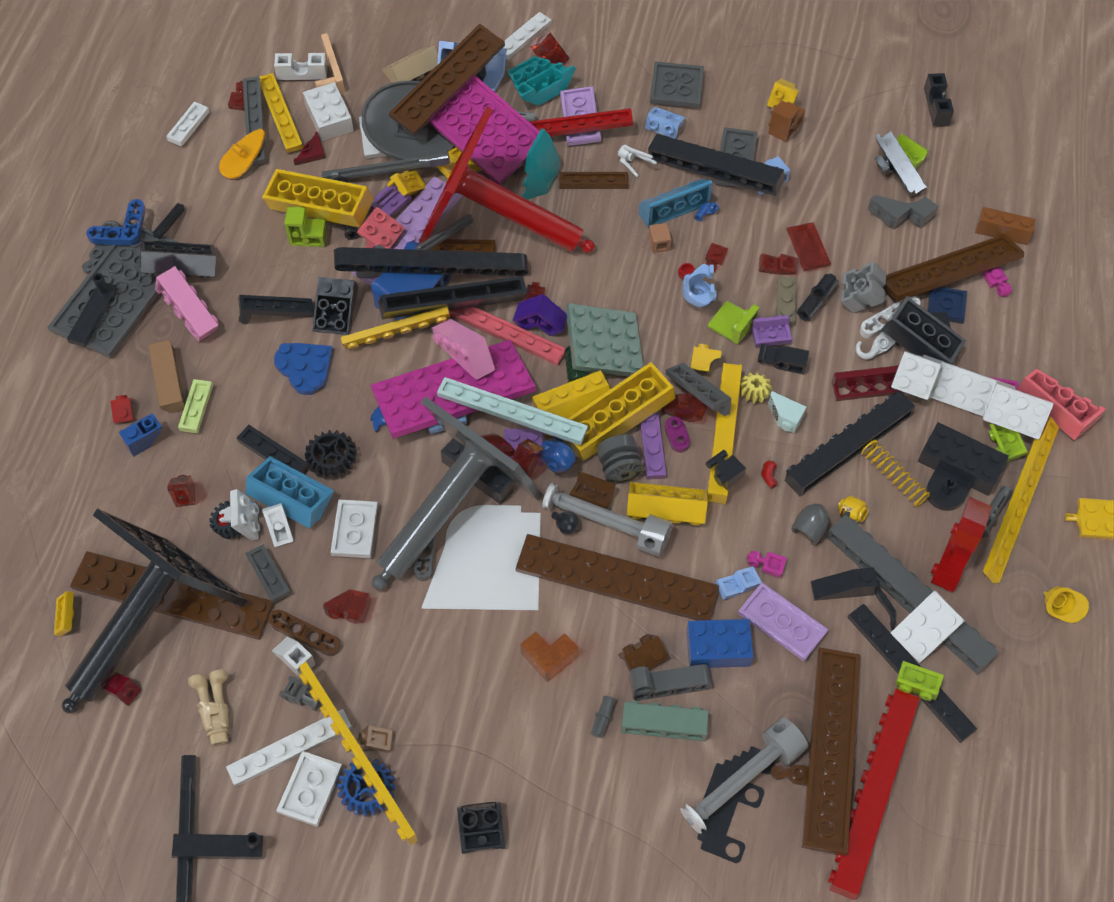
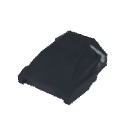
M484 802L457 807L462 854L489 849H506L500 802Z

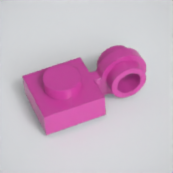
M1000 266L982 273L990 289L997 287L996 291L1000 297H1007L1012 292L1010 284L1007 283L1008 278Z
M751 551L746 559L748 565L758 567L759 564H763L761 572L781 578L787 558L769 551L764 558L760 552Z

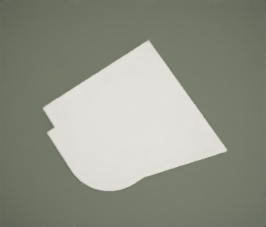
M478 505L460 512L451 521L447 529L445 547L422 609L538 610L539 578L516 572L515 568L526 535L530 534L540 537L541 513H521V506Z

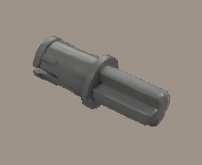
M610 696L603 697L599 711L595 713L596 719L591 730V734L594 737L602 738L608 721H611L610 715L616 700Z

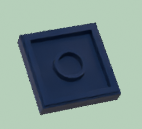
M946 287L932 289L929 291L927 311L929 313L947 312L949 322L963 324L967 291Z

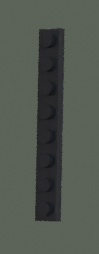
M862 604L848 615L847 618L898 675L903 661L921 667L865 604ZM941 688L936 700L928 701L920 698L959 743H962L977 730L976 726Z

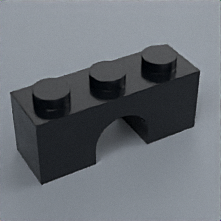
M945 73L928 74L924 86L933 126L950 125L954 113L951 99H946L948 85Z

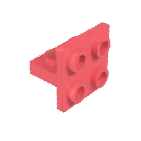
M376 207L357 233L366 239L367 244L365 248H373L381 244L386 249H390L405 227Z

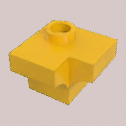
M781 78L774 83L767 106L773 108L781 100L786 103L789 101L795 104L800 90L795 88L796 84Z
M698 343V347L694 346L690 368L709 372L711 362L715 359H720L722 351L709 349V345Z

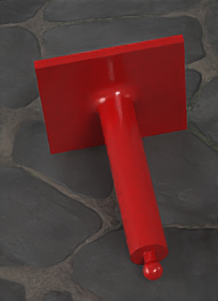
M486 107L456 161L419 238V242L422 243L429 238L452 195L458 193L570 252L575 249L576 245L581 247L585 253L593 252L595 249L594 242L581 238L584 229L469 168L468 162L493 112V109Z

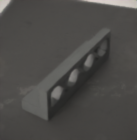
M681 363L666 369L667 376L709 408L718 411L723 416L730 414L731 397L688 365Z

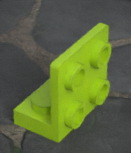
M726 301L708 323V328L739 344L752 327L753 319L758 318L760 307L753 304L750 309L743 310Z

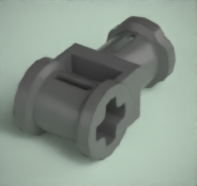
M289 676V682L285 689L280 691L279 696L299 706H302L304 703L312 707V710L317 711L321 703L319 700L317 702L314 701L309 693V685H304L300 679Z

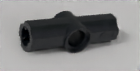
M831 273L825 274L819 283L811 289V293L797 310L800 319L810 321L816 312L824 306L826 299L839 283L836 276Z

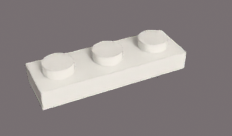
M194 102L166 136L167 140L182 147L210 112L209 108Z

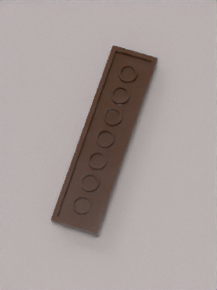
M479 24L389 112V117L415 136L505 46V41Z
M1003 234L887 274L886 283L883 288L898 302L904 300L906 296L910 298L1024 258V251Z

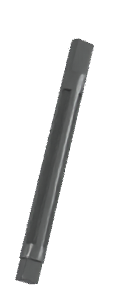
M448 152L396 161L322 171V178L333 180L338 176H344L347 179L447 165L450 164V156Z

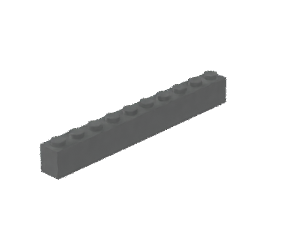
M847 515L843 516L829 529L827 538L858 567H874L876 579L880 580L881 588L910 614L933 593L930 587L921 583L918 577L913 572H909L900 560L891 556L883 545H879L870 533L861 529L858 523ZM966 622L943 642L950 651L977 675L999 653L991 642L986 641L975 628L970 627Z

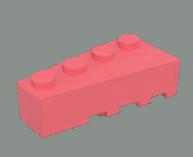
M1035 369L1026 376L1018 388L1021 392L1053 402L1054 404L1049 416L1074 441L1097 423L1106 410L1102 406L1098 408L1091 403L1092 400L1086 397L1081 398L1074 394L1073 389L1062 387L1058 384L1057 380L1038 369Z

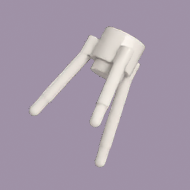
M627 145L621 146L618 151V156L621 158L620 162L635 177L639 175L627 162L633 161L635 156L652 164H657L656 161L651 159L652 155Z

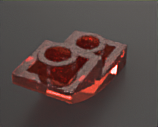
M762 253L759 257L758 271L777 275L796 274L798 258L785 254L775 257Z
M494 433L481 435L482 438L508 457L514 455L515 449L501 436Z

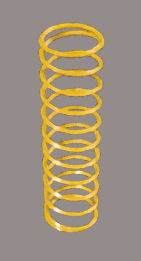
M877 440L868 443L861 452L862 455L867 454L866 459L876 449L882 447L881 453L871 461V464L876 462L882 454L887 453L886 458L877 465L876 469H879L886 460L893 458L891 464L881 474H884L893 464L898 463L897 468L887 476V479H890L897 470L903 468L901 475L892 482V485L903 475L909 474L897 490L901 489L907 481L914 479L912 485L903 492V495L913 486L919 484L918 489L908 498V501L919 491L925 489L923 495L913 504L914 507L920 506L930 496V492L926 493V488L920 489L921 483H915V477L909 478L910 472H905V467H899L900 463L894 462V456L888 457L889 451L883 452L884 447H878L879 442ZM874 443V445L868 451L863 453L869 445Z

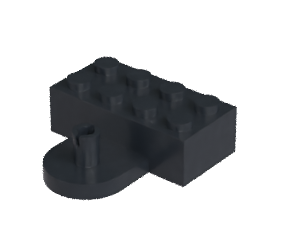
M937 422L917 461L935 470L926 486V493L930 492V496L927 498L928 501L937 509L951 511L961 506L970 488L989 496L1009 455Z

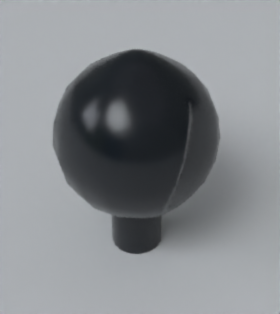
M555 511L552 513L551 517L556 520V527L562 534L571 535L578 530L579 519L573 512L564 511L559 514Z

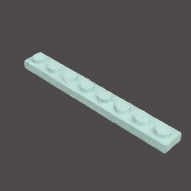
M444 377L437 391L438 397L578 445L582 444L588 430L587 425Z

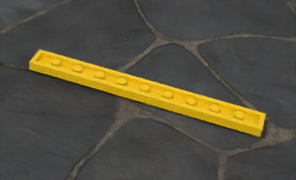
M1048 416L1040 438H1035L984 566L983 573L992 583H1000L1058 433L1059 426L1051 416Z
M307 662L299 665L302 672L299 674L300 679L304 685L309 684L312 690L309 693L314 701H320L322 705L320 710L326 719L330 717L333 723L330 726L336 736L339 734L342 736L343 741H341V744L346 752L351 751L354 755L352 761L358 770L362 768L365 775L362 777L367 786H373L376 790L374 796L379 805L384 803L387 811H385V814L391 823L396 822L399 828L396 831L401 840H407L412 845L418 840L406 818Z

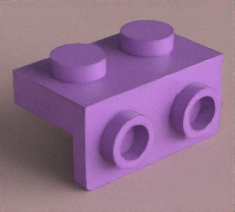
M789 315L753 319L751 331L755 347H761V344L768 346L791 344L792 336L789 328Z

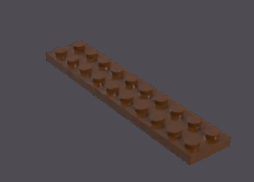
M530 534L526 535L515 568L516 572L696 621L711 619L719 588L717 584Z
M86 551L70 587L76 591L122 603L147 567ZM175 580L154 612L260 640L274 603L268 599L236 591L248 600L241 607Z
M821 647L818 649L802 848L844 856L848 853L860 654Z

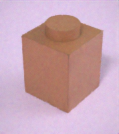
M667 223L649 225L648 237L652 252L670 251L671 237Z

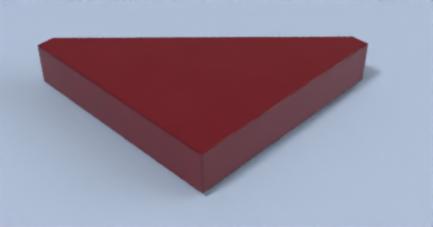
M318 131L304 145L298 157L294 158L295 166L325 159Z

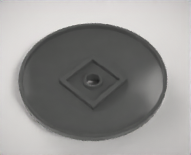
M399 81L385 85L376 90L363 107L362 128L368 141L378 151L396 160L444 153L455 148L449 140L429 123L414 136L389 117V112L420 83L419 81Z

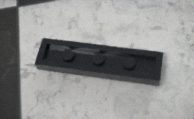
M248 425L236 438L239 443L265 460L271 456L301 473L309 467L306 461L251 425Z

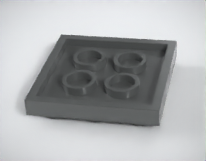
M655 61L650 103L699 108L704 66Z

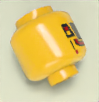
M851 495L841 499L838 504L840 517L842 518L847 515L857 523L863 522L869 512L865 501Z

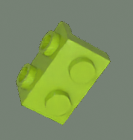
M900 134L897 141L916 169L923 164L929 150L904 134Z
M993 423L990 424L992 429L988 431L993 442L997 441L999 445L995 447L996 450L1009 455L1007 462L1028 454L1019 432L999 425L994 426Z
M903 661L895 686L906 693L914 692L919 694V697L924 700H936L944 675Z

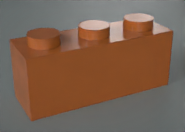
M983 207L977 221L975 233L990 237L1004 234L1015 243L1028 245L1034 231L1036 219Z

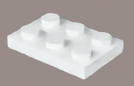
M338 500L331 556L371 558L378 502Z
M934 591L891 634L921 663L960 627L965 620L937 591Z
M302 751L276 810L277 813L318 827L343 768L342 764Z

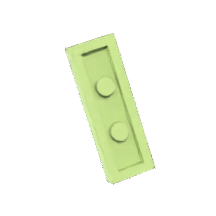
M193 379L178 426L179 431L198 434L213 388L212 382Z

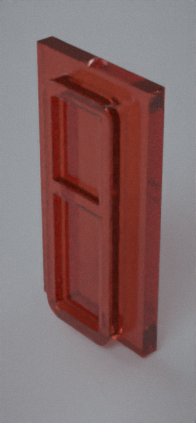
M814 222L787 227V233L803 271L831 266Z

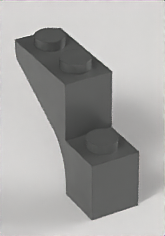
M873 196L868 206V210L873 215L877 216L892 229H896L907 218L913 224L922 228L935 217L938 205L926 196L913 203Z

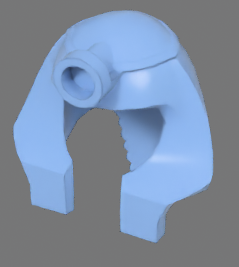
M702 264L690 276L689 274L684 276L682 294L684 299L691 305L700 308L708 305L711 301H716L714 284L709 285V283L702 279L703 277L713 278L714 265Z

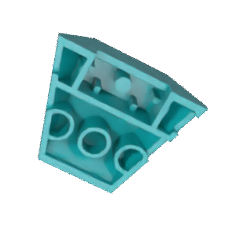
M533 56L509 69L507 72L521 99L539 106L559 95L560 91L567 89L576 68L572 65L570 68L565 67L560 62L553 64L548 59Z
M542 128L527 153L525 172L528 175L523 182L526 190L522 197L528 200L547 194L560 171V160L556 147L549 134Z

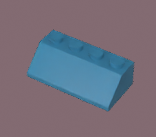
M700 179L682 187H676L669 192L661 193L656 197L645 199L639 203V215L649 229V225L662 224L698 210L702 204L710 203L713 182Z
M269 456L246 477L245 494L269 507L282 503L285 516L310 529L322 517L334 494V490Z

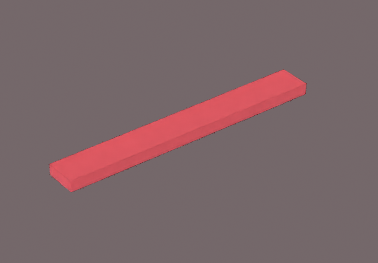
M477 307L448 310L451 317L503 341L511 340L514 346L557 366L567 353L566 348Z

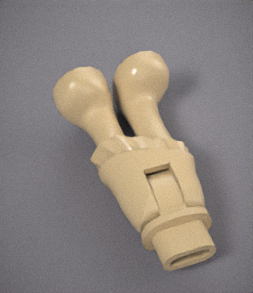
M223 669L209 673L214 703L210 702L206 675L196 674L188 678L189 686L198 692L200 702L197 704L199 707L198 712L201 715L204 729L207 732V738L211 740V746L228 743L227 734L230 733L228 729L229 709H227L228 705L224 703L222 685L227 680L228 673L227 670Z

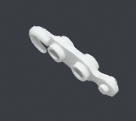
M882 331L874 340L872 348L868 353L861 351V341L856 344V353L862 359H872L876 355L886 352L896 341Z

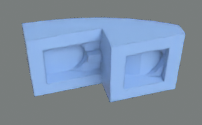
M753 566L738 570L734 575L717 579L715 584L719 585L718 591L723 600L748 592L762 583Z

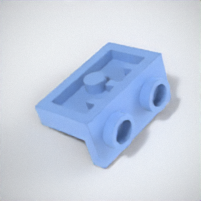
M654 107L648 113L645 129L675 139L686 117Z

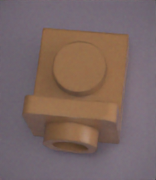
M368 725L360 731L358 744H360L363 752L366 749L388 753L391 748L392 730Z

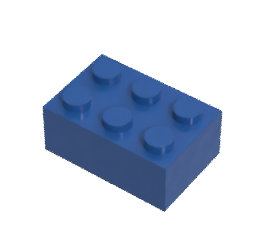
M749 619L688 621L686 636L689 666L704 664L708 665L709 668L751 667L754 657Z

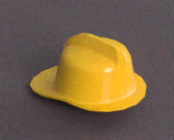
M1060 586L1053 587L1048 592L1044 591L1046 609L1051 616L1068 623H1075L1087 615L1089 602L1081 593Z

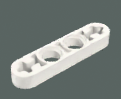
M910 297V299L920 305V300L917 297ZM903 300L865 320L860 328L861 336L870 339L880 334L884 324H881L878 319L884 318L888 320L893 314L892 311L896 310Z

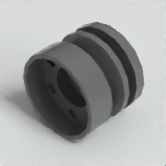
M613 436L598 445L596 452L602 464V471L606 481L612 483L627 482L635 479L644 471V465L641 461V456L638 454L639 450L633 436Z

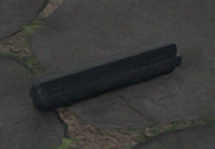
M176 203L153 231L154 238L161 239L185 211L183 204Z

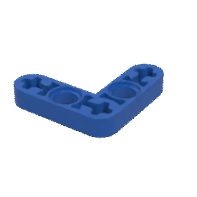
M134 199L129 202L123 227H90L86 232L90 243L103 245L137 244L140 240L146 213L143 201ZM132 220H138L134 225L129 224ZM117 233L115 238H109L110 234Z

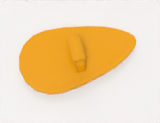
M258 129L247 134L236 144H233L226 152L219 164L220 173L225 178L236 179L249 169L263 145L265 131Z

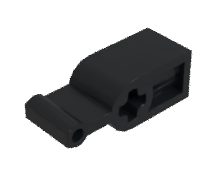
M761 344L757 362L772 364L776 369L804 375L809 351L789 346H778L776 348Z

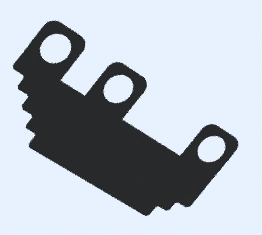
M751 746L749 752L742 751L741 756L734 755L731 761L726 759L724 764L716 763L703 799L761 750ZM776 759L770 764L768 768L761 771V773L767 775L770 774L771 768L774 766ZM747 783L708 817L709 819H703L707 829H702V834L698 833L697 839L702 841L701 850L733 863H739L745 850V844L726 836L738 802L758 808L764 796V789ZM748 789L758 791L759 798L757 801L750 802L746 799L745 793ZM730 843L737 844L740 849L739 855L736 857L728 856L726 846Z

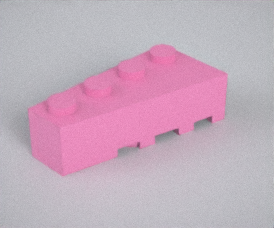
M174 266L156 277L155 290L158 294L162 292L166 304L173 305L175 315L185 320L183 321L185 327L200 342L217 331L218 320L207 311L206 303L202 299L199 300L196 296L195 288L192 285H188L185 281L184 273L181 270L178 271Z
M452 319L432 328L434 342L476 380L495 371L485 337Z

